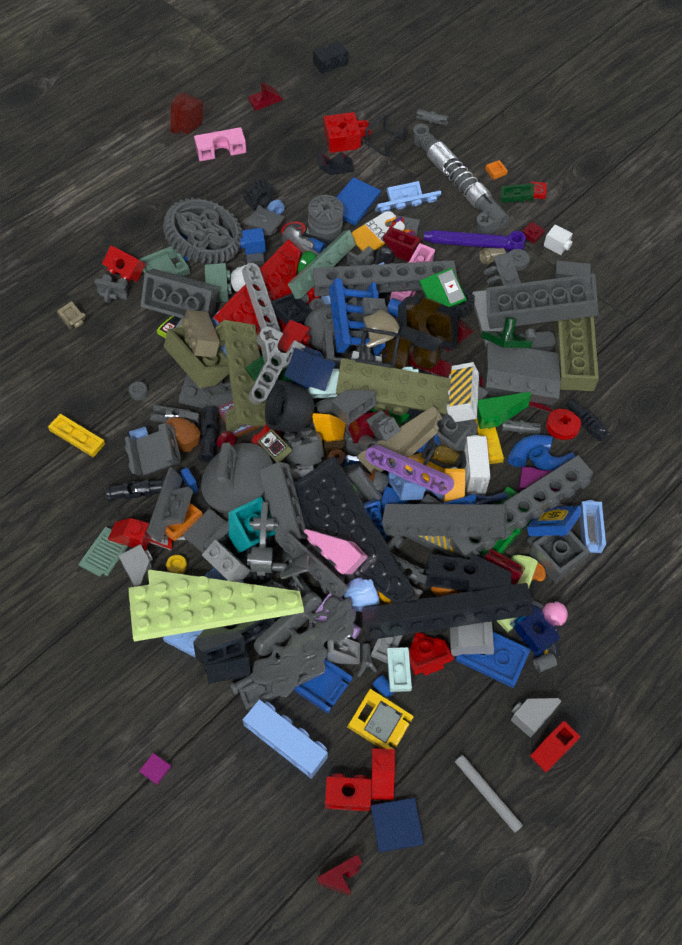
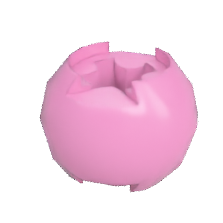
M559 602L547 603L542 609L541 616L546 624L553 627L555 625L561 626L566 622L568 612L566 607Z

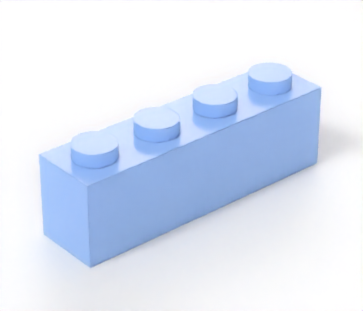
M258 700L244 717V726L312 779L328 758L327 748L319 741L313 742L309 738L310 735L304 729L295 728L292 725L293 722L287 716L277 714L275 707L269 702L263 703L261 700Z

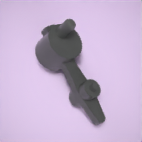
M262 502L261 518L254 517V521H250V526H253V530H260V547H252L251 553H248L247 565L251 566V572H257V575L265 576V573H272V571H283L287 565L285 563H274L273 548L266 547L267 531H274V527H278V522H275V518H268V502Z

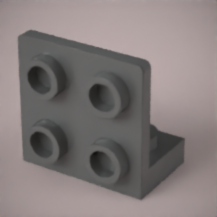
M208 509L183 533V537L201 553H204L214 540L226 546L231 541L229 537V520L226 522L214 511Z

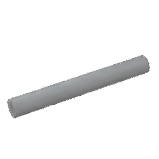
M464 755L460 756L455 763L513 832L516 833L523 826Z

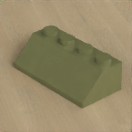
M170 328L167 330L164 348L199 388L216 386L229 374L227 355L219 347L216 357L194 356L192 348L189 347V340L185 336L184 328Z

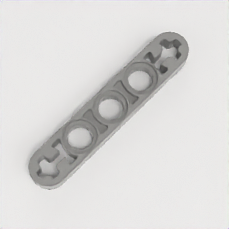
M248 263L243 268L242 275L260 329L272 327L281 332L261 271L256 264ZM253 284L257 285L260 291L255 290ZM258 300L263 301L264 304H265V307H262V306L259 304ZM263 316H267L270 319V323L266 322ZM265 334V338H264V339H266V340H268V335H267V334Z

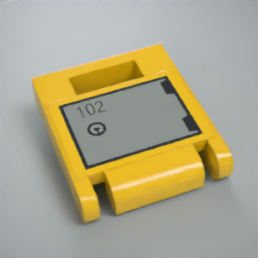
M370 689L347 728L380 749H393L388 744L397 747L409 726V723L403 720V718L411 722L413 716ZM367 703L373 707V710L364 723L358 717Z

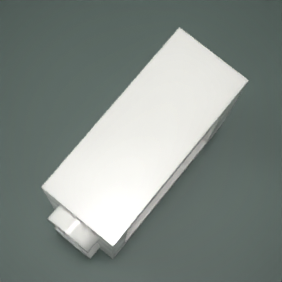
M473 435L467 437L464 447L467 462L465 467V490L467 493L485 495L490 480L486 436Z

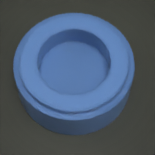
M274 200L268 205L267 209L281 215L285 210V206L281 200Z

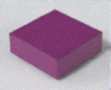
M153 753L139 772L158 786L171 766Z

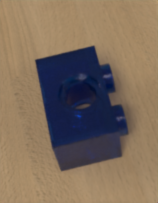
M534 605L533 615L517 617L510 623L536 657L561 638L555 626L549 624L544 618L543 612ZM533 625L539 628L540 634L533 630Z

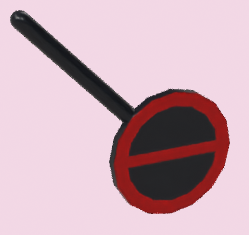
M301 222L287 223L281 229V234H283L287 227L294 226L299 231L301 230L302 236L331 244L330 240L305 233L306 227Z

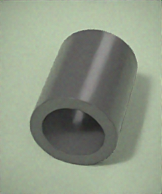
M552 652L533 659L534 666L539 673L557 666L556 658Z

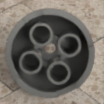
M331 304L321 305L313 309L304 322L305 326L310 327V346L312 349L321 352L322 355L324 330H334ZM349 328V331H357V329ZM333 345L334 355H343L346 352H348L353 346L350 345L344 353H339L336 350V345Z

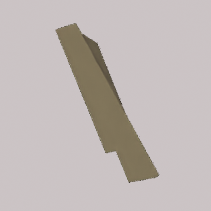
M432 406L401 426V431L386 442L380 440L374 445H380L408 458L438 433L437 422L442 419V416ZM368 449L357 456L370 474L373 469L378 472L384 470L368 462L366 459V451ZM389 457V463L396 464L395 460Z

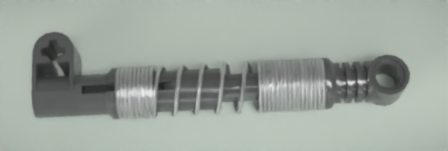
M417 124L413 129L414 144L422 147L430 161L445 176L449 175V181H453L454 186H458L459 191L464 192V197L473 207L482 211L476 218L477 234L490 235L505 226L510 217L492 198L489 190L482 183L478 182V179L473 177L471 172H468L467 167L463 166L461 161H458V158L443 142L437 140L429 132V127L426 124Z

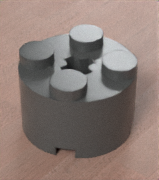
M307 427L303 428L301 432L284 434L283 441L292 450L286 456L289 466L296 467L295 464H301V467H307L319 463L321 457H325L321 434L312 431V428Z

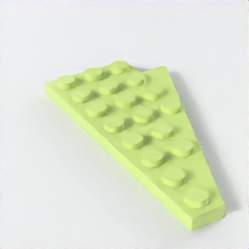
M148 570L149 585L129 588L134 641L304 612L300 591L211 579L205 576L197 577Z

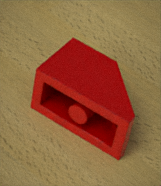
M132 518L117 521L110 532L108 541L132 548L141 544L145 551L152 537L147 532L149 523Z
M372 749L371 800H393L395 749Z

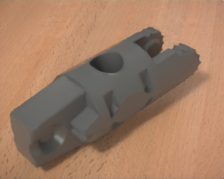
M153 405V411L160 414H152L150 418L154 422L166 423L170 418L181 417L198 425L200 415L187 409Z
M394 555L403 572L405 569L410 568L409 573L405 574L410 583L417 585L418 582L425 584L426 575L423 574V568Z

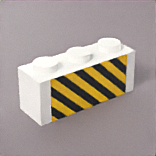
M473 362L452 366L451 374L449 375L451 384L448 391L449 404H447V412L455 422L477 419L479 372Z

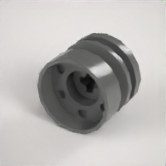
M319 195L310 201L308 206V231L310 235L334 240L341 234L344 208L338 198L331 195Z

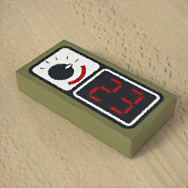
M272 429L257 441L277 463L292 451Z

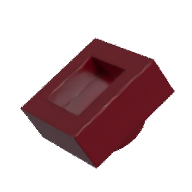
M531 222L522 230V233H524L527 240L535 244L544 235L545 229Z

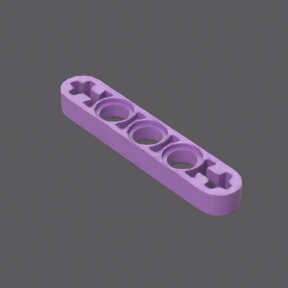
M374 445L366 451V459L369 463L440 495L447 494L454 487L453 479L450 476L380 445ZM389 457L395 460V467L390 465ZM406 465L411 466L413 470L412 474H409L406 471ZM423 472L429 475V482L423 479Z

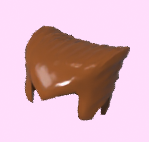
M173 417L166 421V424L173 426L175 429L179 450L191 452L194 447L199 445L200 431L194 423L181 417Z

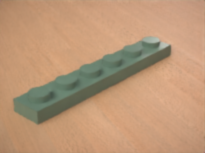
M350 230L343 231L288 283L295 299L302 298L313 287V268L334 267L356 245Z

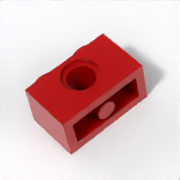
M112 245L102 262L103 265L108 267L107 271L115 275L117 272L120 273V278L126 279L128 282L130 280L137 282L146 263Z
M332 774V777H327L325 809L370 812L372 779H367V776L363 775L345 778L343 774ZM346 787H351L355 793L347 797L342 793V790Z

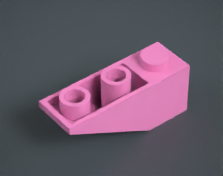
M304 530L308 535L307 540L314 546H318L322 550L321 554L326 559H331L336 564L334 567L341 574H353L368 557L354 542L313 530Z

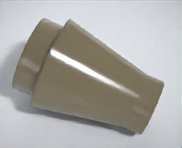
M484 248L479 254L480 261L483 264L489 265L495 262L494 257L505 254L506 251L504 248Z

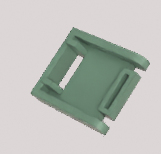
M172 246L139 259L146 263L143 269L144 274L153 268L179 276L190 274L189 267L181 254H176V249H172ZM173 258H177L179 263H176V267L171 261Z

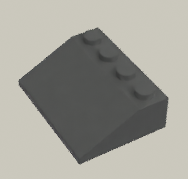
M487 342L482 388L488 391V395L500 397L530 392V402L554 405L559 399L561 382L558 353L529 348H503L492 342Z

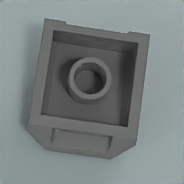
M448 412L446 415L440 414L442 419L437 422L439 428L437 436L440 444L456 451H464L467 437L477 435L478 424L472 419L455 422Z

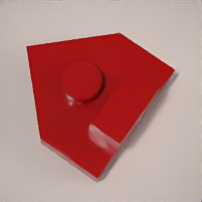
M423 633L415 634L412 645L408 649L410 667L414 675L422 672L424 676L444 669V664L453 661V655L444 640L439 638L433 639L425 636Z

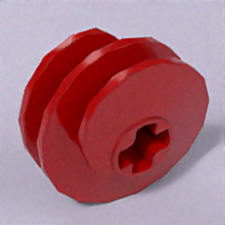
M567 409L554 410L549 414L546 422L549 434L560 440L574 439L581 427V420Z

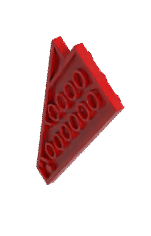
M289 239L260 268L270 301L292 293L288 283L296 277L301 250ZM246 284L213 317L219 323L227 320L255 325L257 335L261 331ZM253 284L254 289L260 291V288ZM258 300L259 304H260L262 307H265L264 302L261 301V300ZM263 316L264 320L270 323V319L267 316ZM276 316L282 333L285 329V324Z

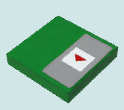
M452 267L419 281L425 298L446 305L449 308L467 300Z

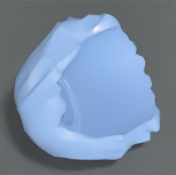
M360 577L353 579L347 584L348 589L344 594V598H350V601L353 603L352 608L355 611L362 612V608L380 606L379 596L371 579L364 580Z

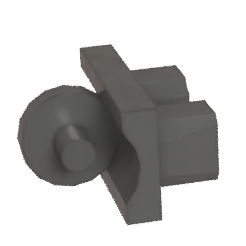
M104 274L101 279L96 278L94 283L97 285V293L104 297L105 302L110 303L112 299L117 300V298L128 299V281L126 279L120 278L115 283L110 275Z

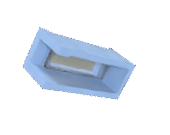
M593 500L582 501L580 505L581 515L579 517L581 541L590 551L589 553H602L606 546L602 502H595Z

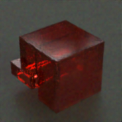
M183 92L175 96V100L171 102L170 131L175 134L179 131L189 134L200 126L203 116V101Z

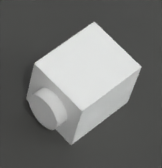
M554 225L546 235L544 247L562 255L565 250L568 251L571 247L573 233Z

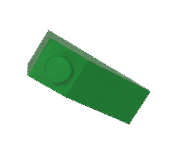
M525 392L478 400L477 422L479 428L491 429L498 427L527 408L531 393Z

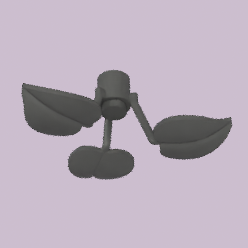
M307 540L301 542L304 547L307 545ZM285 552L282 555L281 561L285 563L289 560L290 564L281 572L280 578L284 579L292 576L293 579L288 584L290 588L288 589L272 579L262 583L260 586L300 591L302 599L306 594L312 592L299 574L309 571V556L307 553H304L294 559L289 553Z

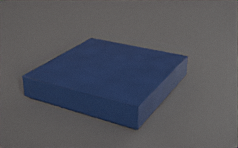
M415 798L371 805L379 853L424 845Z

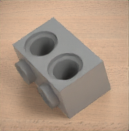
M214 540L202 554L229 581L241 583L251 571L217 540Z

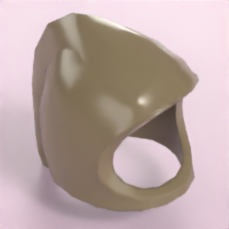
M382 309L373 315L362 317L366 328L395 333L399 331L397 320ZM368 332L370 341L366 344V347L369 348L382 344L394 336Z

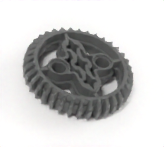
M192 197L190 200L185 198L184 201L175 202L168 209L164 218L163 231L168 244L172 246V249H176V254L181 253L182 258L187 257L188 261L191 259L195 263L200 262L201 265L203 263H227L240 250V238H243L238 218H234V214L229 213V209L225 210L224 206H219L218 202L215 204L212 200L206 201L205 198L201 200L198 197L195 200ZM219 222L223 224L225 228L219 226ZM178 231L181 234L188 237L187 241L178 233ZM207 246H208V247H210V248H212V249H215V250H208V249H206V248H207Z

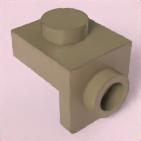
M72 301L57 311V314L70 330L74 327L77 329L85 323L86 315L84 313L81 314Z

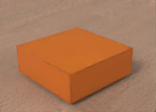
M500 160L485 166V170L493 180L507 175L508 170Z

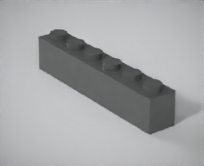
M386 504L382 525L385 535L506 537L508 516L506 505Z

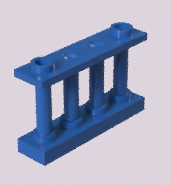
M335 278L329 286L337 352L344 353L351 344L361 345L362 338L351 337L349 335V328H366L364 322L349 321L347 319L346 312L363 313L362 306L348 305L345 302L344 296L378 298L379 293L376 290L375 282H372L366 291L345 289L342 279ZM365 338L364 346L370 341V338ZM386 342L373 346L374 355H379L385 348Z

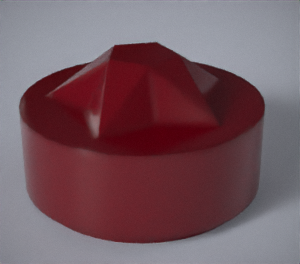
M224 431L218 437L217 445L220 448L223 443L234 445L236 437L233 433Z

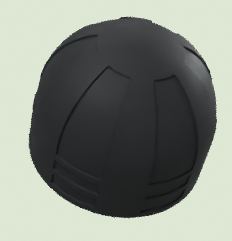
M282 380L277 381L266 400L265 422L267 427L282 432H297L305 428L310 423L314 413V401L311 394L303 386Z

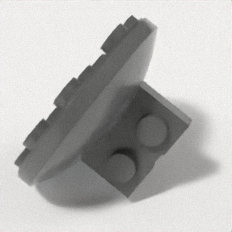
M223 443L221 452L210 461L202 477L201 489L205 500L215 510L228 513L259 497L263 499L266 494L260 482L259 470L273 465V460L265 449L256 444L240 443L231 445L230 443Z

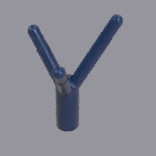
M505 491L492 496L476 494V498L483 499V501L474 503V505H491L507 499V494ZM465 493V496L472 495V493Z

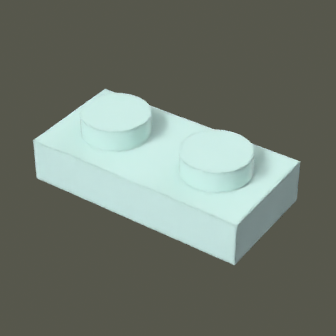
M408 647L387 648L390 692L411 691Z

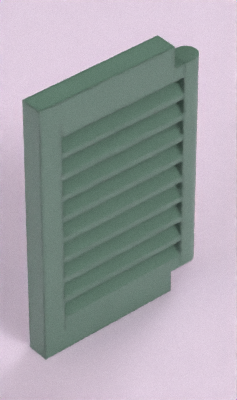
M107 527L103 529L78 564L99 577L102 575L108 576L119 561V555L123 554L128 546L108 541L111 529Z

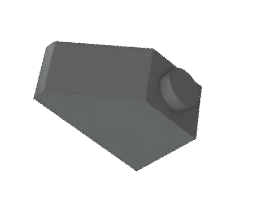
M345 390L331 400L333 413L346 425H349L377 405L373 390Z

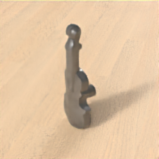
M289 226L284 230L282 234L283 243L289 239L301 250L302 254L306 250L315 253L317 256L320 254L314 250V242L301 235V230L299 231L294 226Z

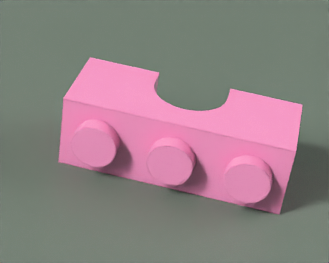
M241 127L194 136L199 161L215 159L214 152L219 148L228 149L230 155L246 153L245 138Z

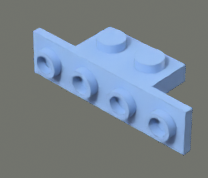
M419 181L387 188L389 202L377 204L375 212L381 211V213H384L393 208L399 210L411 204L412 206H418L425 201L432 203L437 201L441 191L422 194Z

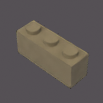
M187 310L185 317L182 318V328L185 329V336L189 340V347L192 348L194 356L216 357L220 341L208 312Z

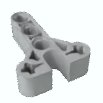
M264 327L256 338L257 343L262 349L264 364L248 394L249 401L255 405H259L267 399L281 370L288 367L295 347L302 350L306 347L294 340L286 353L280 352L277 345L283 333L272 327ZM265 334L268 335V340L264 339ZM271 359H276L279 362V366H274L271 363ZM268 375L271 381L269 383L265 382L262 376ZM254 391L261 392L262 399L256 398Z

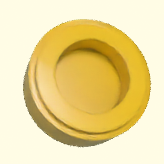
M173 555L167 560L166 566L169 573L184 574L187 570V563L183 556Z

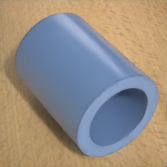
M146 427L129 431L133 439H139L148 435Z

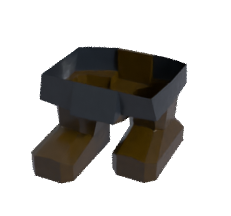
M409 296L398 305L397 322L399 323L398 334L400 338L394 368L402 369L407 367L409 349L412 344L413 361L416 365L429 370L434 368L439 363V347L453 350L457 346L458 313L446 305L425 297ZM395 336L386 342L385 348L382 350V363L391 364Z

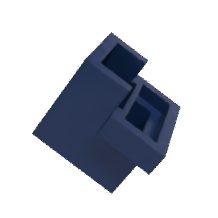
M295 347L285 377L292 379L293 383L309 389V387L325 391L335 362L321 357L322 353L314 349L305 347L302 350Z

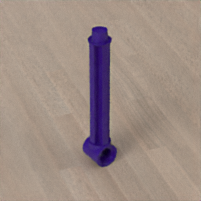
M432 229V231H425L424 241H429L430 244L504 248L508 252L514 249L523 250L526 239L524 233L520 231H513L508 236Z

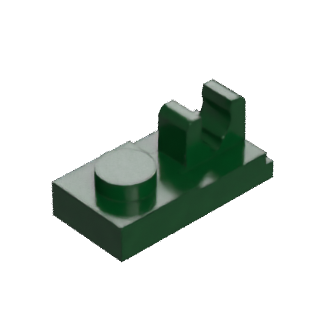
M535 184L501 186V203L515 201L524 203V200L533 202Z

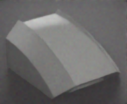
M492 621L450 628L451 654L453 656L460 654H494Z

